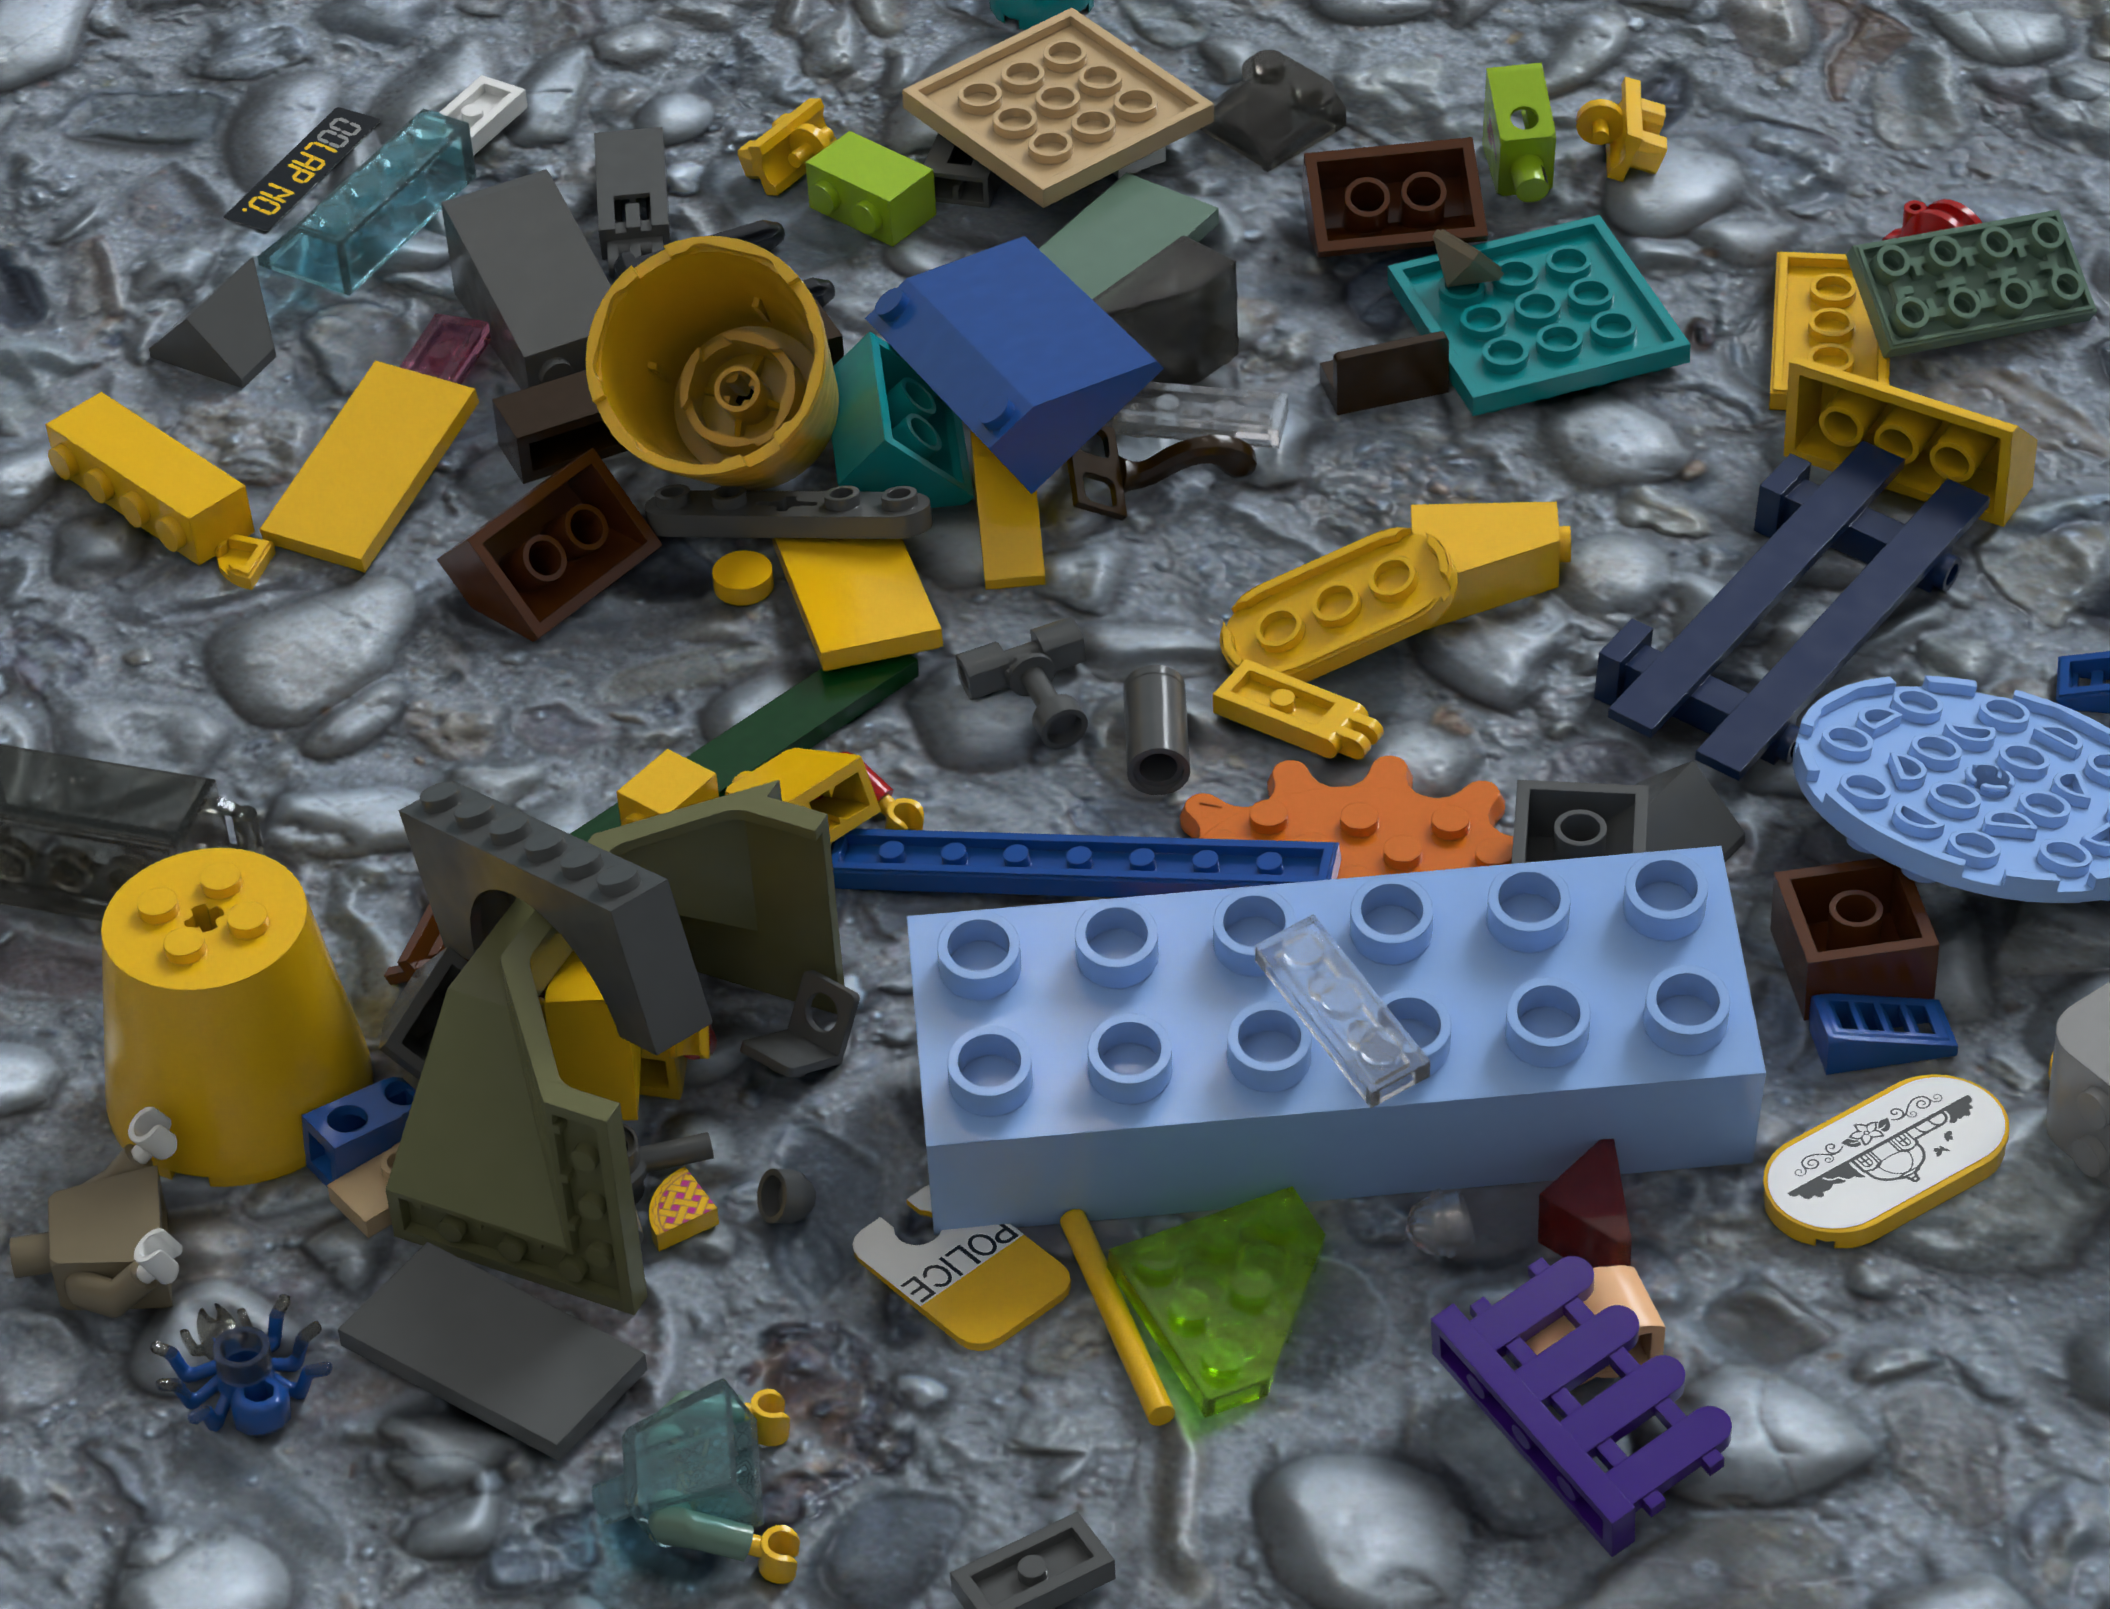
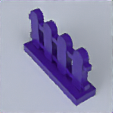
M1567 1256L1550 1266L1541 1257L1528 1266V1276L1531 1279L1497 1303L1491 1305L1483 1296L1470 1305L1472 1320L1469 1321L1454 1303L1432 1317V1354L1608 1554L1614 1557L1635 1542V1514L1638 1510L1643 1508L1650 1517H1653L1666 1508V1499L1662 1494L1700 1467L1709 1476L1724 1467L1725 1458L1721 1452L1730 1444L1732 1422L1724 1410L1715 1406L1700 1407L1686 1416L1674 1403L1682 1396L1685 1389V1370L1677 1359L1667 1355H1659L1640 1365L1632 1357L1629 1351L1636 1346L1639 1340V1319L1634 1311L1625 1306L1614 1305L1594 1315L1583 1303L1591 1296L1594 1290V1271L1588 1261L1578 1256ZM1564 1315L1576 1329L1536 1355L1525 1341ZM1506 1355L1518 1369L1513 1371L1502 1357ZM1610 1365L1621 1379L1582 1406L1570 1392ZM1551 1405L1563 1419L1558 1421L1547 1407ZM1653 1416H1656L1667 1430L1628 1457L1616 1442ZM1597 1456L1609 1471L1604 1473L1593 1458Z

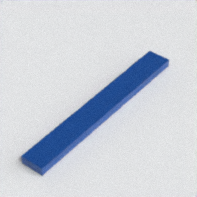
M857 828L835 840L831 846L835 889L1113 898L1337 879L1342 860L1339 842Z

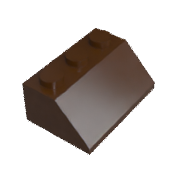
M1473 137L1304 153L1302 193L1308 235L1318 258L1435 246L1433 235L1437 229L1440 231L1444 229L1466 243L1488 240Z
M591 448L556 471L444 553L437 561L472 609L534 642L660 548L662 543L595 449Z

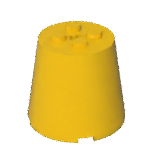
M700 236L674 241L664 245V250L647 258L635 268L631 265L619 276L603 297L593 318L586 347V376L591 398L596 404L604 423L616 440L634 456L660 470L717 486H743L746 488V491L764 490L779 486L794 479L809 468L821 455L831 438L838 416L839 393L819 308L799 276L779 257L766 249L747 241L723 236ZM752 389L754 393L751 399L744 400L742 405L739 406L736 403L738 395L748 396Z
M207 848L188 851L162 859L131 877L115 893L103 916L101 943L105 1099L111 1129L122 1148L128 1144L136 1145L128 1136L130 1122L140 1110L145 1107H155L171 1119L172 1125L169 1131L175 1134L177 1138V1150L171 1157L164 1160L156 1159L153 1156L151 1158L153 1166L157 1165L159 1175L172 1180L175 1173L190 1176L208 1177L210 1187H232L276 1179L305 1167L306 1156L303 1141L302 1115L372 1085L373 1070L367 1043L298 879L285 866L265 855L234 848Z

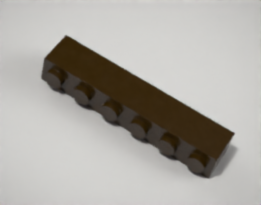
M814 298L824 323L834 366L844 356L843 337L816 298ZM586 370L492 399L498 445L523 484L554 474L591 448L595 449L601 459L628 451L611 434L596 404L592 401ZM751 389L748 396L738 395L736 403L739 406L742 405L744 400L751 399L754 391Z

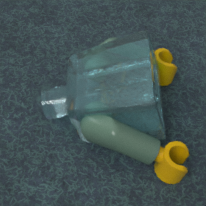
M725 1378L714 1381L697 1391L685 1390L678 1392L658 1412L628 1427L622 1435L624 1473L592 1486V1499L599 1517L606 1525L633 1517L654 1544L664 1548L673 1546L703 1551L743 1562L747 1555L759 1558V1572L763 1578L776 1584H786L793 1581L797 1572V1561L793 1557L798 1556L800 1546L799 1537L793 1528L786 1525H775L768 1528L762 1536L753 1534L755 1527L764 1524L758 1444L778 1446L788 1440L790 1417L784 1413V1398L776 1390L767 1388L755 1393L751 1398V1403L744 1402L743 1396L736 1394Z

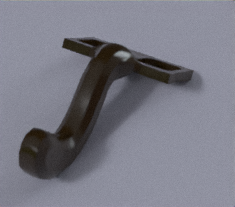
M1103 426L1096 433L1103 441L1105 458L1086 453L1080 448L1067 460L1073 507L1121 521L1127 517L1124 493L1156 484L1180 470L1198 464H1213L1233 478H1244L1251 475L1257 465L1253 447L1240 438L1227 435L1194 437L1168 446L1146 460L1140 462L1130 461L1118 455L1115 429L1108 426ZM1083 477L1103 482L1109 487L1112 507L1088 499L1085 494Z

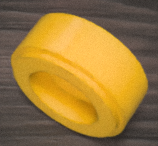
M742 550L728 553L718 559L712 568L713 586L716 596L723 602L731 605L747 606L758 603L768 597L774 588L773 570L770 560L763 554L755 551Z

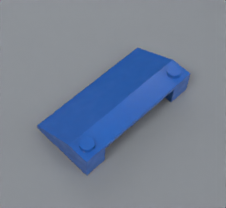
M1025 236L906 278L897 288L890 289L884 293L877 301L875 309L865 317L872 327L1031 494L1164 369L1153 356Z

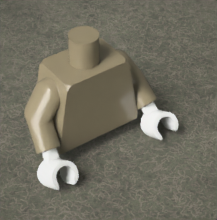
M145 1107L140 1110L130 1122L128 1136L136 1145H126L104 1171L81 1185L56 1191L48 1198L49 1232L10 1237V1257L15 1278L52 1273L60 1306L67 1310H87L109 1318H118L130 1309L173 1307L172 1282L179 1273V1264L174 1258L181 1255L183 1246L169 1234L168 1210L157 1165L153 1166L151 1160L152 1156L159 1160L167 1159L177 1150L176 1135L169 1131L172 1125L169 1117L155 1107Z

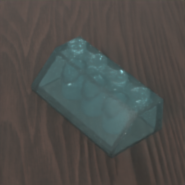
M422 109L385 139L258 255L259 266L350 296L442 210L441 202L453 199L476 178L469 123L439 112Z

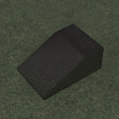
M1183 235L1092 299L1164 368L1132 400L1201 382L1238 355L1236 261Z

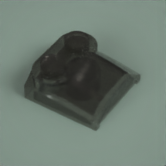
M1262 50L1249 57L1243 63L1242 81L1212 101L1214 103V122L1199 130L1262 166L1264 171L1269 172L1346 127V107L1335 92L1331 81L1279 51Z

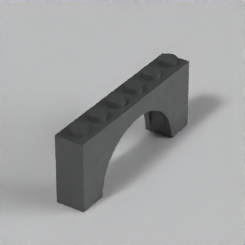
M455 781L442 782L428 787L420 794L419 800L398 810L445 948L449 946L460 956L470 960L518 897L540 913L574 950L602 994L621 1038L655 1055H659L713 1023L667 878Z

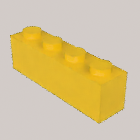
M103 392L96 394L45 424L51 449L48 450V458L53 469L62 479H70L88 491L95 501L101 504L106 503L124 515L132 526L143 528L158 538L168 550L179 552L198 566L215 557L217 545L234 534L248 537L255 532L246 486Z

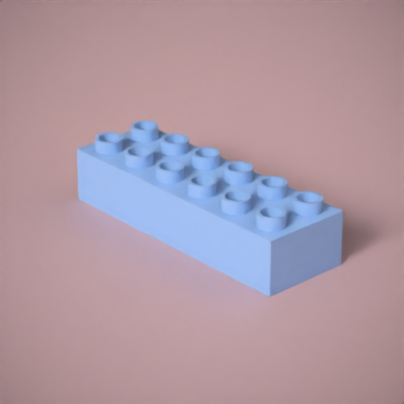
M1722 846L907 916L934 1235H939L941 1230L1011 1224L1015 1228L1060 1224L1063 1214L1072 1209H1081L1085 1212L1089 1221L1753 1163L1766 1070Z

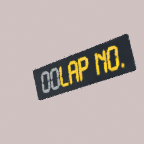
M335 108L224 215V219L263 231H269L381 120L344 108Z

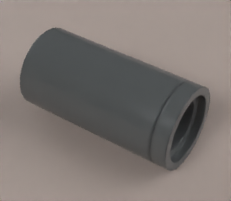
M1163 665L1143 666L1130 673L1123 685L1127 777L1131 785L1142 793L1166 795L1182 788L1190 777L1185 682L1182 676L1170 667Z

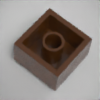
M1872 858L1774 872L1770 930L1804 1021L1809 1020L1810 1001L1813 995L1852 994L1935 999L1940 944L1915 882L1907 878L1901 872V868L1881 858Z

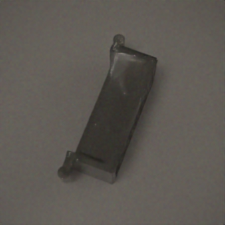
M0 744V904L102 921L109 902L122 885L141 870L162 859L188 851L207 848H234L259 854L264 853L256 809L249 805L240 806L219 796L216 779ZM225 815L232 817L237 844L230 843Z

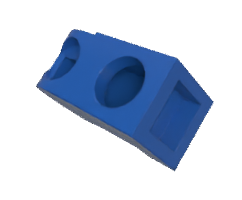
M390 1077L303 1114L302 1128L306 1166L327 1187L329 1183L392 1148V1146L401 1141L416 1090L403 1078Z

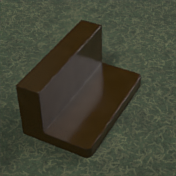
M1443 331L1337 352L1334 354L1333 360L1320 363V382L1337 415L1449 393V340Z

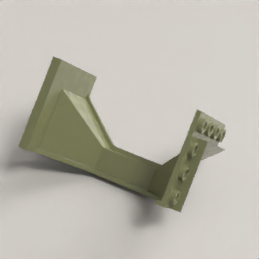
M780 780L595 833L588 840L590 844L668 879L697 972L794 1002L802 975L806 971L815 970L845 986L828 814L782 801ZM517 897L447 989L386 1187L394 1236L422 1246L429 1242L461 1259L636 1315L647 1299L648 1293L621 1104L574 1089L560 1078L539 996L573 952V949L540 913ZM819 993L814 997L811 1007L837 1014L836 1005L828 995Z

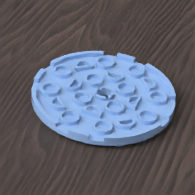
M1925 675L1922 686L1896 687V682L1891 677L1863 680L1843 686L1817 700L1802 718L1793 750L1792 765L1795 778L1802 793L1812 807L1830 825L1847 837L1846 841L1853 849L1867 854H1874L1901 868V872L1907 878L1919 883L1938 882L1977 894L2025 902L2080 903L2099 900L2110 901V728L2073 709L2023 691L2015 690L2013 699L1976 692L1977 683L1975 680Z

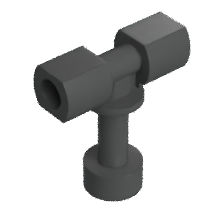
M1072 617L1031 629V642L1004 651L1000 644L995 641L956 654L958 677L964 691L971 700L1008 687L1017 695L1030 696L1037 707L1032 717L1033 726L1043 743L1052 749L1070 747L1085 734L1088 720L1076 699L1067 694H1057L1051 684L1056 671L1086 661L1084 638Z

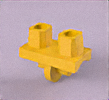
M1626 76L1621 83L1622 100L1619 104L1606 99L1591 100L1579 109L1576 117L1577 132L1584 141L1595 145L1606 144L1607 178L1623 182L1630 167L1656 174L1667 152V137L1659 135L1666 117L1665 105L1641 98V81Z
M809 98L791 113H784L772 122V128L757 140H749L738 149L737 155L746 177L749 179H760L766 195L778 196L806 174V161L837 140L833 131L825 123L823 116L824 105L821 98Z

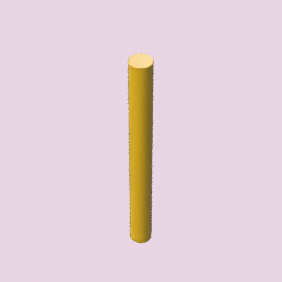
M1072 1209L1063 1214L1060 1219L1062 1230L1149 1423L1153 1426L1167 1424L1174 1418L1175 1409L1085 1212L1081 1209Z

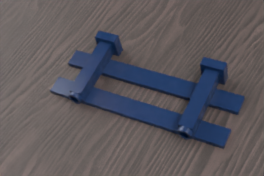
M1863 440L1821 485L1809 481L1812 463L1790 453L1759 487L1754 531L1770 539L1662 652L1651 647L1653 628L1632 618L1599 652L1594 698L1610 706L1608 718L1649 738H1652L1672 716L1710 734L1696 750L1695 760L1737 781L1748 772L1759 758L1772 765H1775L1779 759L1788 764L1792 763L1793 750L1800 728L1796 725L1799 714L1915 587L1929 593L1935 587L1943 591L1950 589L1959 574L1962 564L1961 558L1952 554L1953 545L1989 507L1990 497L1947 478L1910 520L1904 524L1868 507L1904 469V458ZM1830 547L1868 564L1750 693L1711 676L1715 669Z

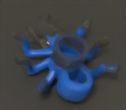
M286 1294L279 1295L269 1314L267 1335L262 1330L253 1327L245 1308L237 1310L241 1326H238L231 1314L217 1303L214 1304L217 1315L216 1320L208 1316L204 1308H201L196 1322L198 1338L201 1344H196L187 1329L180 1331V1337L190 1355L197 1357L206 1356L210 1362L190 1367L177 1348L160 1341H154L150 1346L151 1352L164 1357L178 1376V1378H161L157 1380L156 1387L158 1391L175 1393L187 1409L193 1410L187 1415L189 1423L198 1425L204 1421L208 1430L217 1432L223 1427L231 1407L236 1429L255 1438L268 1436L285 1428L291 1420L290 1396L298 1400L305 1399L312 1380L328 1376L333 1366L327 1361L306 1365L302 1369L297 1382H291L275 1373L296 1372L301 1369L309 1342L322 1331L318 1321L312 1322L296 1336L293 1351L289 1357L272 1358L271 1353L280 1347L284 1315L291 1303L290 1296ZM215 1375L197 1392H191L183 1383H193ZM218 1391L220 1392L215 1409L212 1406L203 1404Z

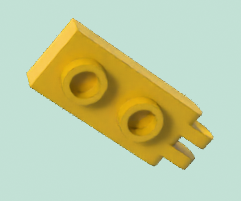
M1245 659L1212 694L1213 713L1325 758H1334L1340 753L1360 760L1370 751L1371 745L1376 744L1384 734L1382 725L1376 719L1369 717L1368 711L1360 703L1248 659Z

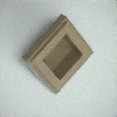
M1437 229L1434 233L1433 239L1447 287L1498 281L1504 274L1501 271L1502 268L1481 251L1446 230L1442 229L1440 231Z

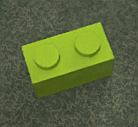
M848 131L805 162L810 208L892 247L937 215L933 169L854 132Z

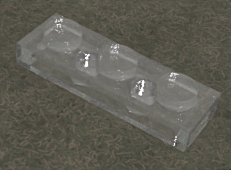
M1149 382L1105 426L1114 428L1115 434L1128 435L1135 438L1153 437L1187 440L1207 435H1227L1240 438L1249 443L1253 448L1267 447L1279 449L1289 412L1288 394Z
M1314 914L1255 945L1256 963L1370 1108L1430 1077V1060Z

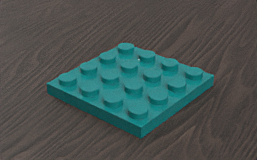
M1600 215L1472 245L1502 268L1501 271L1504 274L1498 281L1447 287L1438 254L1387 266L1388 286L1419 334L1424 335L1443 331L1449 340V380L1472 416L1498 412L1505 408L1541 399H1550L1557 395L1593 386H1602L1613 381L1690 363V342Z

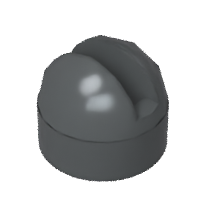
M772 1168L767 1170L761 1177L757 1191V1204L760 1215L767 1223L791 1224L801 1221L808 1216L815 1206V1188L803 1173L793 1169Z

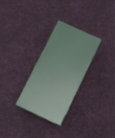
M1126 172L1042 245L1039 250L1113 319L1219 224V208Z
M2059 209L1854 245L1846 254L1883 358L2090 321L2097 313Z

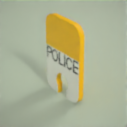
M927 1185L907 1198L906 1202L919 1215L932 1218L930 1185ZM879 1217L863 1228L853 1241L854 1257L861 1265L958 1344L969 1350L985 1351L1001 1345L1062 1302L1069 1295L1071 1289V1279L1067 1268L1011 1224L941 1230L940 1234L933 1241L921 1245H911L899 1240L895 1235L894 1227Z

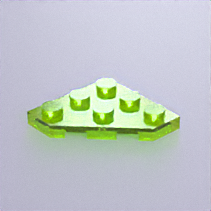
M1291 1186L1109 1249L1107 1268L1203 1416L1207 1418L1268 1396L1286 1343L1288 1344L1304 1302L1306 1289L1322 1256L1326 1234L1294 1187Z

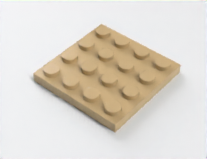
M1074 8L1067 9L902 90L903 108L1042 208L1214 122V103Z

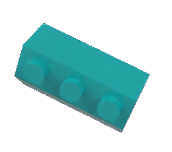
M869 331L833 366L838 386L839 408L836 425L831 436L838 485L855 486L859 491L883 492L896 486H910L915 488L917 493L924 494L930 499L931 508L967 504L974 498L962 420L889 343Z

